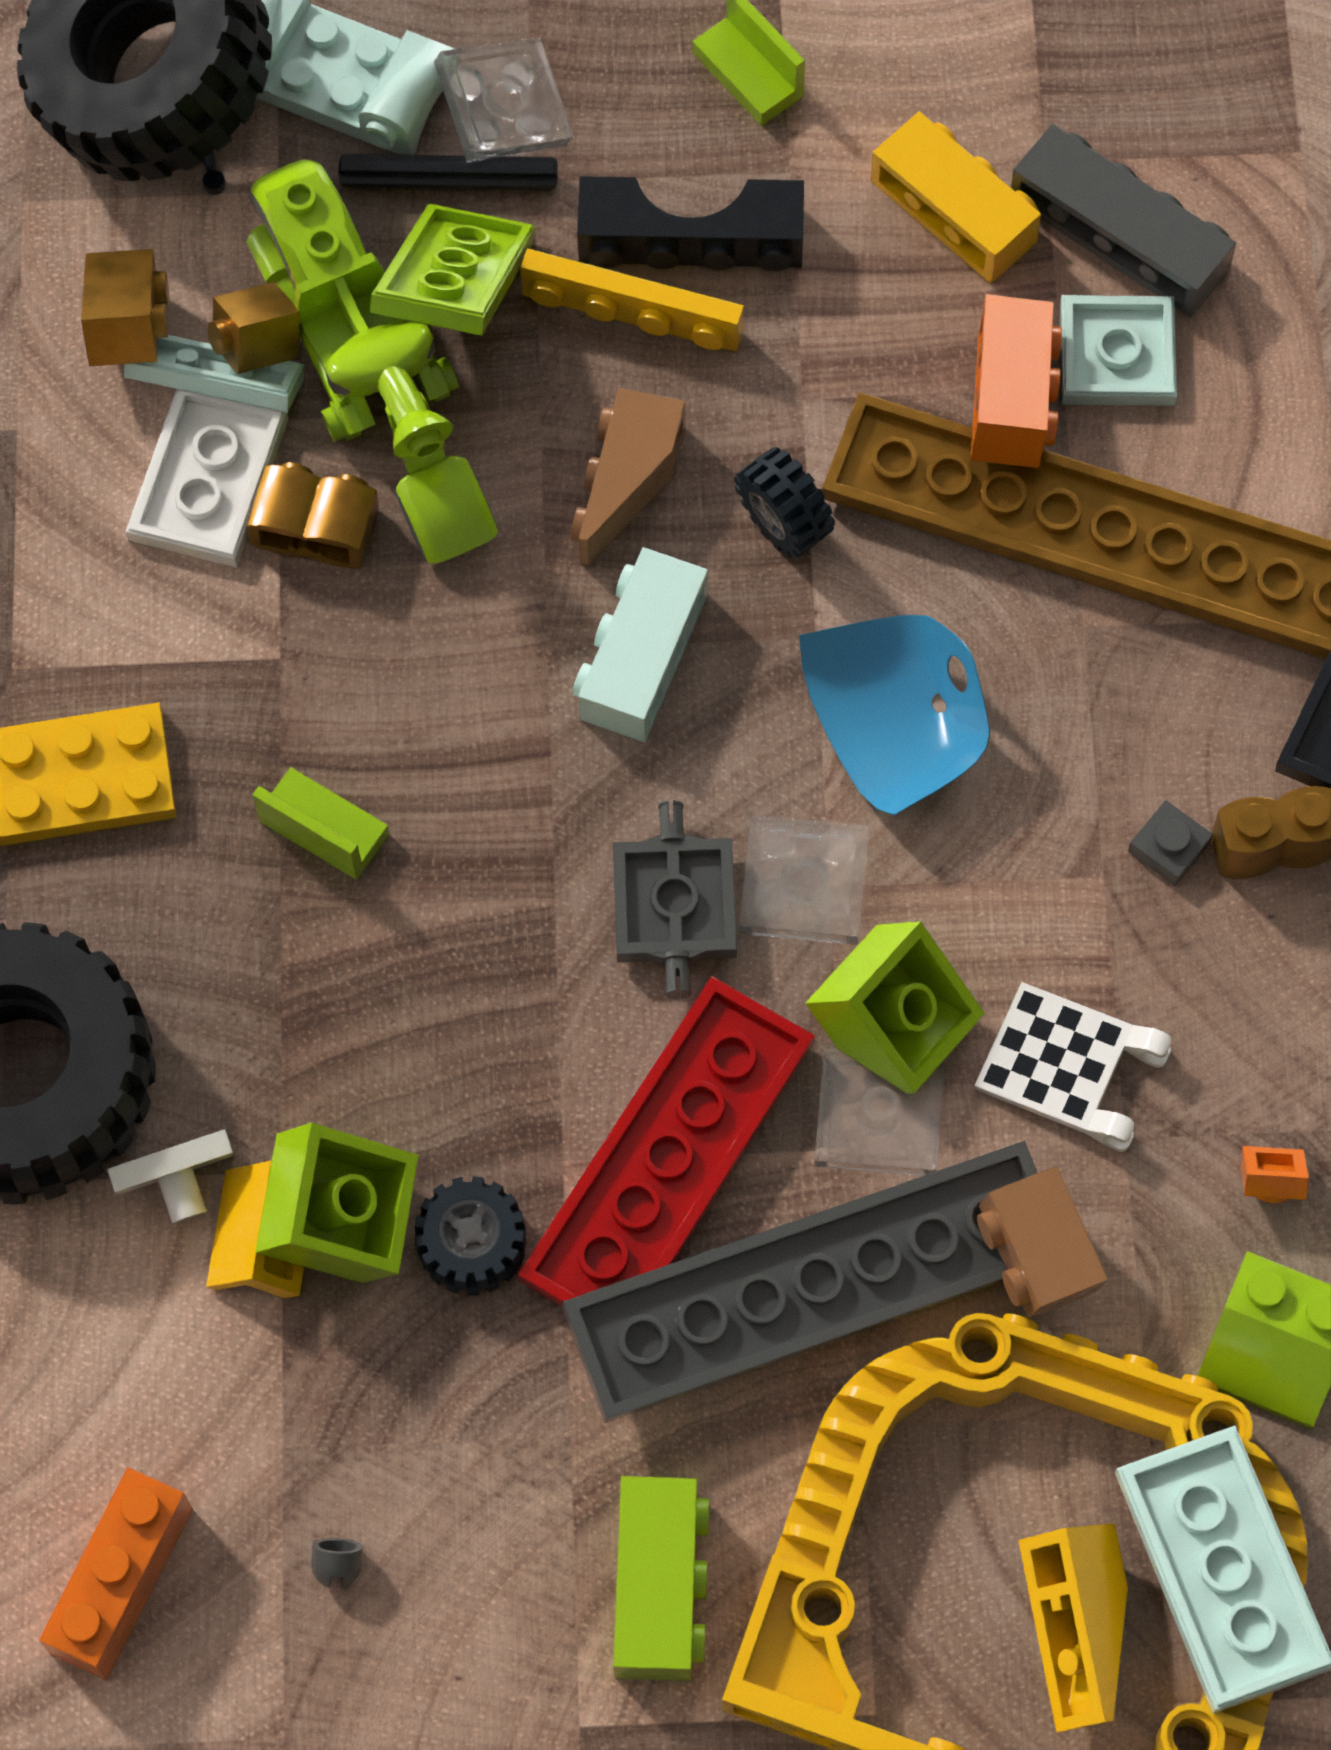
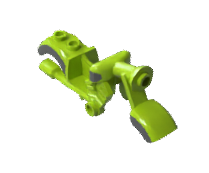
M302 159L256 179L250 188L251 203L264 224L250 231L246 244L265 282H275L294 303L297 310L301 311L300 338L331 400L329 402L330 407L320 412L332 440L337 442L344 438L346 442L362 436V430L376 425L364 396L380 392L386 404L385 411L394 434V455L403 459L408 473L396 486V497L423 559L427 563H441L491 541L497 535L498 527L470 463L466 458L457 455L446 458L443 449L444 441L453 430V424L438 413L430 411L427 401L431 400L437 403L451 396L450 392L459 388L456 375L448 359L443 357L436 360L433 357L435 345L429 326L370 313L371 294L385 272L372 252L367 254L344 200L331 177L320 163ZM411 376L416 377L423 391V394L422 392L418 391Z

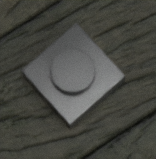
M1165 800L1130 842L1128 852L1176 886L1211 844L1213 834Z

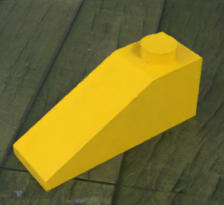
M1115 1523L1066 1527L1018 1540L1056 1733L1114 1721L1128 1591Z

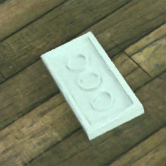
M1236 1426L1116 1469L1115 1475L1213 1714L1331 1671V1652Z

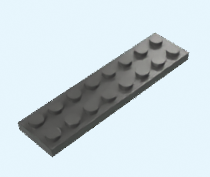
M1026 1142L1016 1143L564 1301L562 1308L604 1423L1002 1283V1272L1007 1269L998 1249L991 1250L985 1243L979 1230L977 1215L982 1213L979 1205L989 1192L1038 1173Z

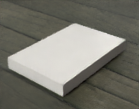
M177 389L125 531L128 541L237 568L248 538L247 524L266 465H273L289 420L288 414L282 411Z

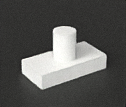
M224 1129L111 1167L107 1171L114 1192L117 1195L158 1182L173 1224L207 1212L193 1170L233 1157L234 1153L227 1132Z

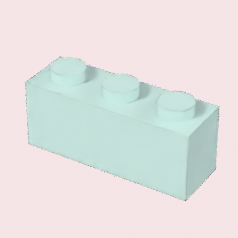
M642 547L635 566L626 564L622 570L615 594L616 597L620 598L614 615L605 613L600 621L594 640V646L599 647L592 665L583 663L574 683L573 696L578 697L580 720L645 743L708 596V569Z

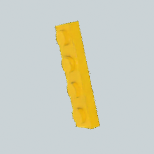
M528 248L520 267L523 296L530 297L540 305L546 307H558L561 305L584 311L588 316L599 321L609 322L618 320L633 324L643 331L656 336L670 334L692 340L696 345L708 350L723 348L734 352L738 351L744 333V305Z

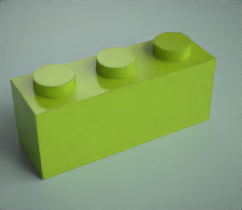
M621 1476L613 1662L615 1679L691 1681L692 1663H704L706 1624H693L694 1599H706L708 1561L695 1560L696 1536H708L710 1498H697V1478Z

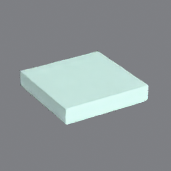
M1061 295L1062 405L1175 406L1177 399L1174 296Z

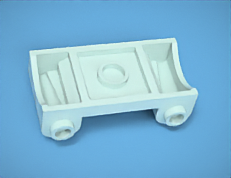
M261 0L269 16L267 31L272 35L271 60L266 61L265 67L269 70L263 94L258 93L256 99L395 154L414 155L423 127L434 103L442 91L449 84L455 82L459 74L457 50L406 30L403 38L399 39L310 4V0Z

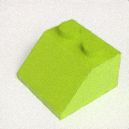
M921 921L876 925L805 1002L838 1050L907 1094H915L985 1014Z
M1247 1251L1197 1376L1217 1384L1219 1387L1218 1392L1312 1430L1331 1386V1284Z

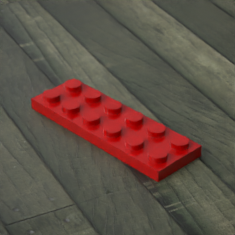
M711 976L518 1273L519 1282L562 1307L563 1302L675 1263L815 1044V1035Z

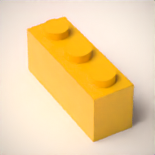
M918 111L872 152L871 182L989 283L992 284L1037 243L1041 213L1038 211L1034 201L1026 193L1019 190L1014 191L998 178L995 169L987 160L980 156H972L960 146L953 133L942 123H933Z

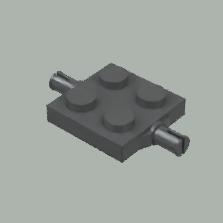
M669 800L663 801L658 805L660 835L639 842H613L617 963L654 961L665 964L666 997L677 999L676 976H679L681 999H684L692 994L690 990L689 963H694L701 959L737 958L732 838L700 839L684 834V804L673 800L672 823L669 818Z

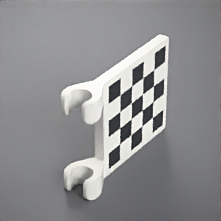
M1021 982L974 1088L976 1091L1085 1133L1111 1149L1124 1152L1130 1147L1134 1137L1133 1120L1120 1113L1099 1110L1098 1108L1124 1050L1142 1062L1160 1068L1166 1064L1170 1056L1171 1037L1158 1029L1129 1024Z

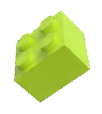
M312 1122L277 1133L255 1253L360 1283L398 1275L419 1155Z

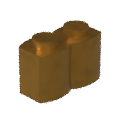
M287 462L281 466L266 465L247 524L249 542L255 547L277 554L306 556L315 561L336 567L359 569L362 567L379 509L377 490L370 487L365 480L353 475L343 474L337 476V478H321L314 475L308 467L298 463Z
M1308 786L1292 790L1281 796L1278 800L1267 797H1246L1223 806L1217 813L1211 841L1220 876L1232 879H1247L1263 875L1274 869L1277 865L1296 869L1309 868L1331 859V788Z

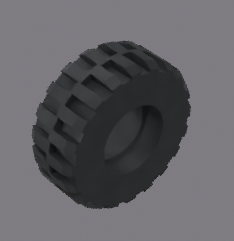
M31 0L26 11L28 20L25 28L20 29L18 39V53L22 56V59L17 61L19 86L24 90V102L31 115L54 140L86 168L97 174H110L114 179L122 181L140 180V176H144L148 180L171 177L173 171L179 169L184 171L190 170L204 163L203 158L215 149L221 151L233 140L231 135L241 123L245 125L255 110L253 103L258 93L263 94L269 70L265 67L266 61L271 60L272 35L267 31L269 16L261 0ZM175 22L172 39L161 58L138 77L125 82L114 83L117 66L128 47L151 28L164 23Z
M4 922L0 923V1025L20 1019L39 1020L60 1028L67 1036L70 1044V1055L60 1078L44 1094L25 1104L0 1107V1198L3 1204H25L27 1195L43 1192L46 1200L67 1194L65 1185L83 1177L86 1183H89L102 1174L104 1169L101 1163L111 1153L121 1156L133 1141L129 1129L133 1122L140 1123L145 1120L151 1103L147 1094V1088L155 1082L156 1062L151 1051L153 1040L139 1001L129 981H124L117 965L104 952L96 951L92 953L89 951L85 939L68 931L61 932L59 937L52 936L47 926L39 923L25 922L22 924L21 930H7Z

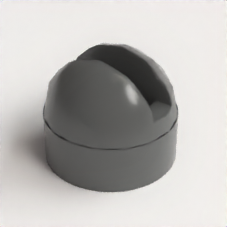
M326 1538L313 1542L311 1565L312 1572L317 1581L329 1588L331 1577L341 1579L342 1588L348 1587L360 1574L363 1545L357 1541L343 1538Z

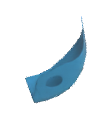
M898 615L799 635L802 669L811 702L843 767L859 793L876 809L892 815L898 814L964 774L979 760L986 750L990 728L973 655L967 645L957 635L935 619L927 615ZM952 656L957 657L965 668L967 688L964 692H960L951 680L949 661ZM937 693L940 694V697L946 704L944 712L938 713L932 706V699Z

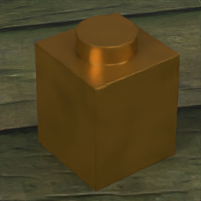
M275 282L213 297V321L208 324L209 342L217 355H222L237 374L298 359L301 311L297 310L294 303Z

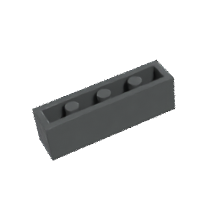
M1052 124L1013 169L1011 188L1014 191L1019 190L1026 193L1034 201L1038 211L1041 213L1042 221L1155 295L1174 296L1175 308L1190 318L1230 271L1236 242L1229 238L1224 229L1215 223L1204 222L1185 210L1182 204L1171 194L1158 192L1139 180L1136 174L1126 165L1119 162L1113 163L1097 153L1078 134L1067 133Z

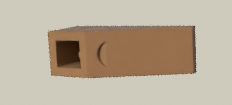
M618 387L613 408H603L597 433V440L604 441L600 458L590 457L585 475L584 490L591 492L587 508L577 507L571 530V541L579 542L580 564L589 566L673 478L686 428L684 400Z

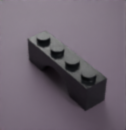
M580 176L577 228L579 262L592 264L600 268H613L620 264L648 265L656 269H669L676 265L704 266L712 270H726L732 266L760 267L767 271H782L789 267L802 268L804 180L748 179L740 195L721 211L702 217H681L656 207L642 192L636 177Z

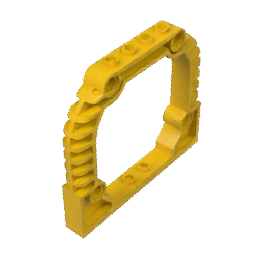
M983 1313L966 1315L955 1324L949 1339L938 1337L912 1342L907 1346L874 1359L858 1371L831 1402L818 1428L775 1554L772 1555L722 1698V1711L830 1750H966L952 1742L933 1737L929 1739L928 1745L855 1720L860 1705L861 1693L849 1674L839 1646L852 1629L855 1602L852 1591L844 1581L837 1578V1574L875 1461L896 1425L933 1398L939 1397L960 1405L981 1408L1000 1403L1015 1391L1165 1443L1166 1450L1204 1437L1202 1425L1206 1422L1220 1421L1228 1427L1236 1426L1303 1588H1305L1308 1548L1305 1527L1298 1503L1282 1475L1278 1472L1274 1462L1259 1446L1249 1442L1253 1430L1250 1412L1242 1402L1218 1392L1219 1387L1214 1382L1196 1375L1186 1374L1182 1376V1379L1158 1372L1159 1367L1156 1363L1141 1356L1124 1354L1122 1359L1099 1352V1346L1095 1342L1079 1335L1064 1334L1061 1339L1038 1331L1039 1325L1036 1322L1020 1315L1004 1314L1003 1319ZM971 1340H983L992 1347L995 1356L988 1362H973L964 1355L961 1347ZM818 1598L829 1599L839 1608L840 1616L831 1625H816L805 1615L804 1609L807 1604ZM1203 1691L1199 1704L1188 1703L1180 1705L1168 1713L1155 1736L1154 1749L1178 1750L1173 1740V1733L1177 1728L1188 1726L1197 1729L1204 1736L1206 1750H1258L1274 1692L1213 1714Z

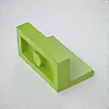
M726 0V18L692 41V53L761 126L804 97V58L748 0Z
M292 767L288 769L272 793L258 786L252 794L259 822L355 880L360 877L390 834L386 823Z

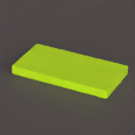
M434 204L427 205L372 292L370 313L482 336L517 275L527 248L531 249L534 244L536 226Z

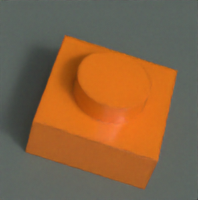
M1242 1146L1240 1170L1244 1196L1256 1197L1268 1203H1283L1289 1199H1307L1309 1176L1304 1150Z

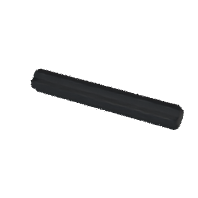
M343 154L340 156L338 163V178L340 185L343 187L554 190L558 184V163L553 157Z

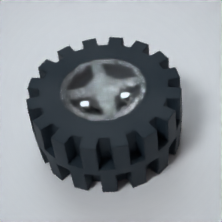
M774 447L736 474L734 477V482L737 484L735 489L737 494L742 497L740 502L744 509L748 510L751 514L749 516L750 519L761 528L762 535L766 539L770 538L773 546L778 551L783 550L786 556L797 558L835 529L833 527L835 519L831 516L833 512L830 505L824 501V493L815 486V480L810 473L806 474L802 464L797 459L792 460L790 453L785 450L781 451L779 447Z
M473 1176L472 1182H463V1177L452 1179L453 1185L445 1188L441 1184L433 1190L434 1196L430 1200L425 1198L420 1206L421 1213L420 1216H416L414 1226L418 1255L424 1269H427L431 1279L438 1285L441 1282L445 1284L448 1291L458 1294L461 1289L467 1290L468 1295H479V1289L488 1288L489 1292L499 1288V1282L503 1279L509 1281L515 1275L517 1264H522L526 1245V1227L522 1211L519 1210L517 1201L512 1194L507 1195L504 1192L503 1186L494 1181L489 1185L484 1182L483 1177ZM478 1241V1242H480V1243L482 1244V1245L476 1244V1245H473V1246H468L467 1249H465V1247H466V1245H467L468 1243H474V1242Z

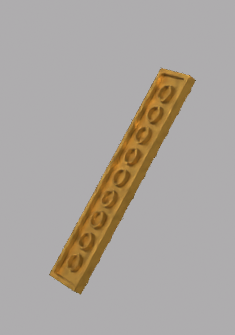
M861 392L858 393L821 489L825 495L824 500L1327 659L1331 651V540L1046 450L1042 452L1039 468L970 460L972 427Z

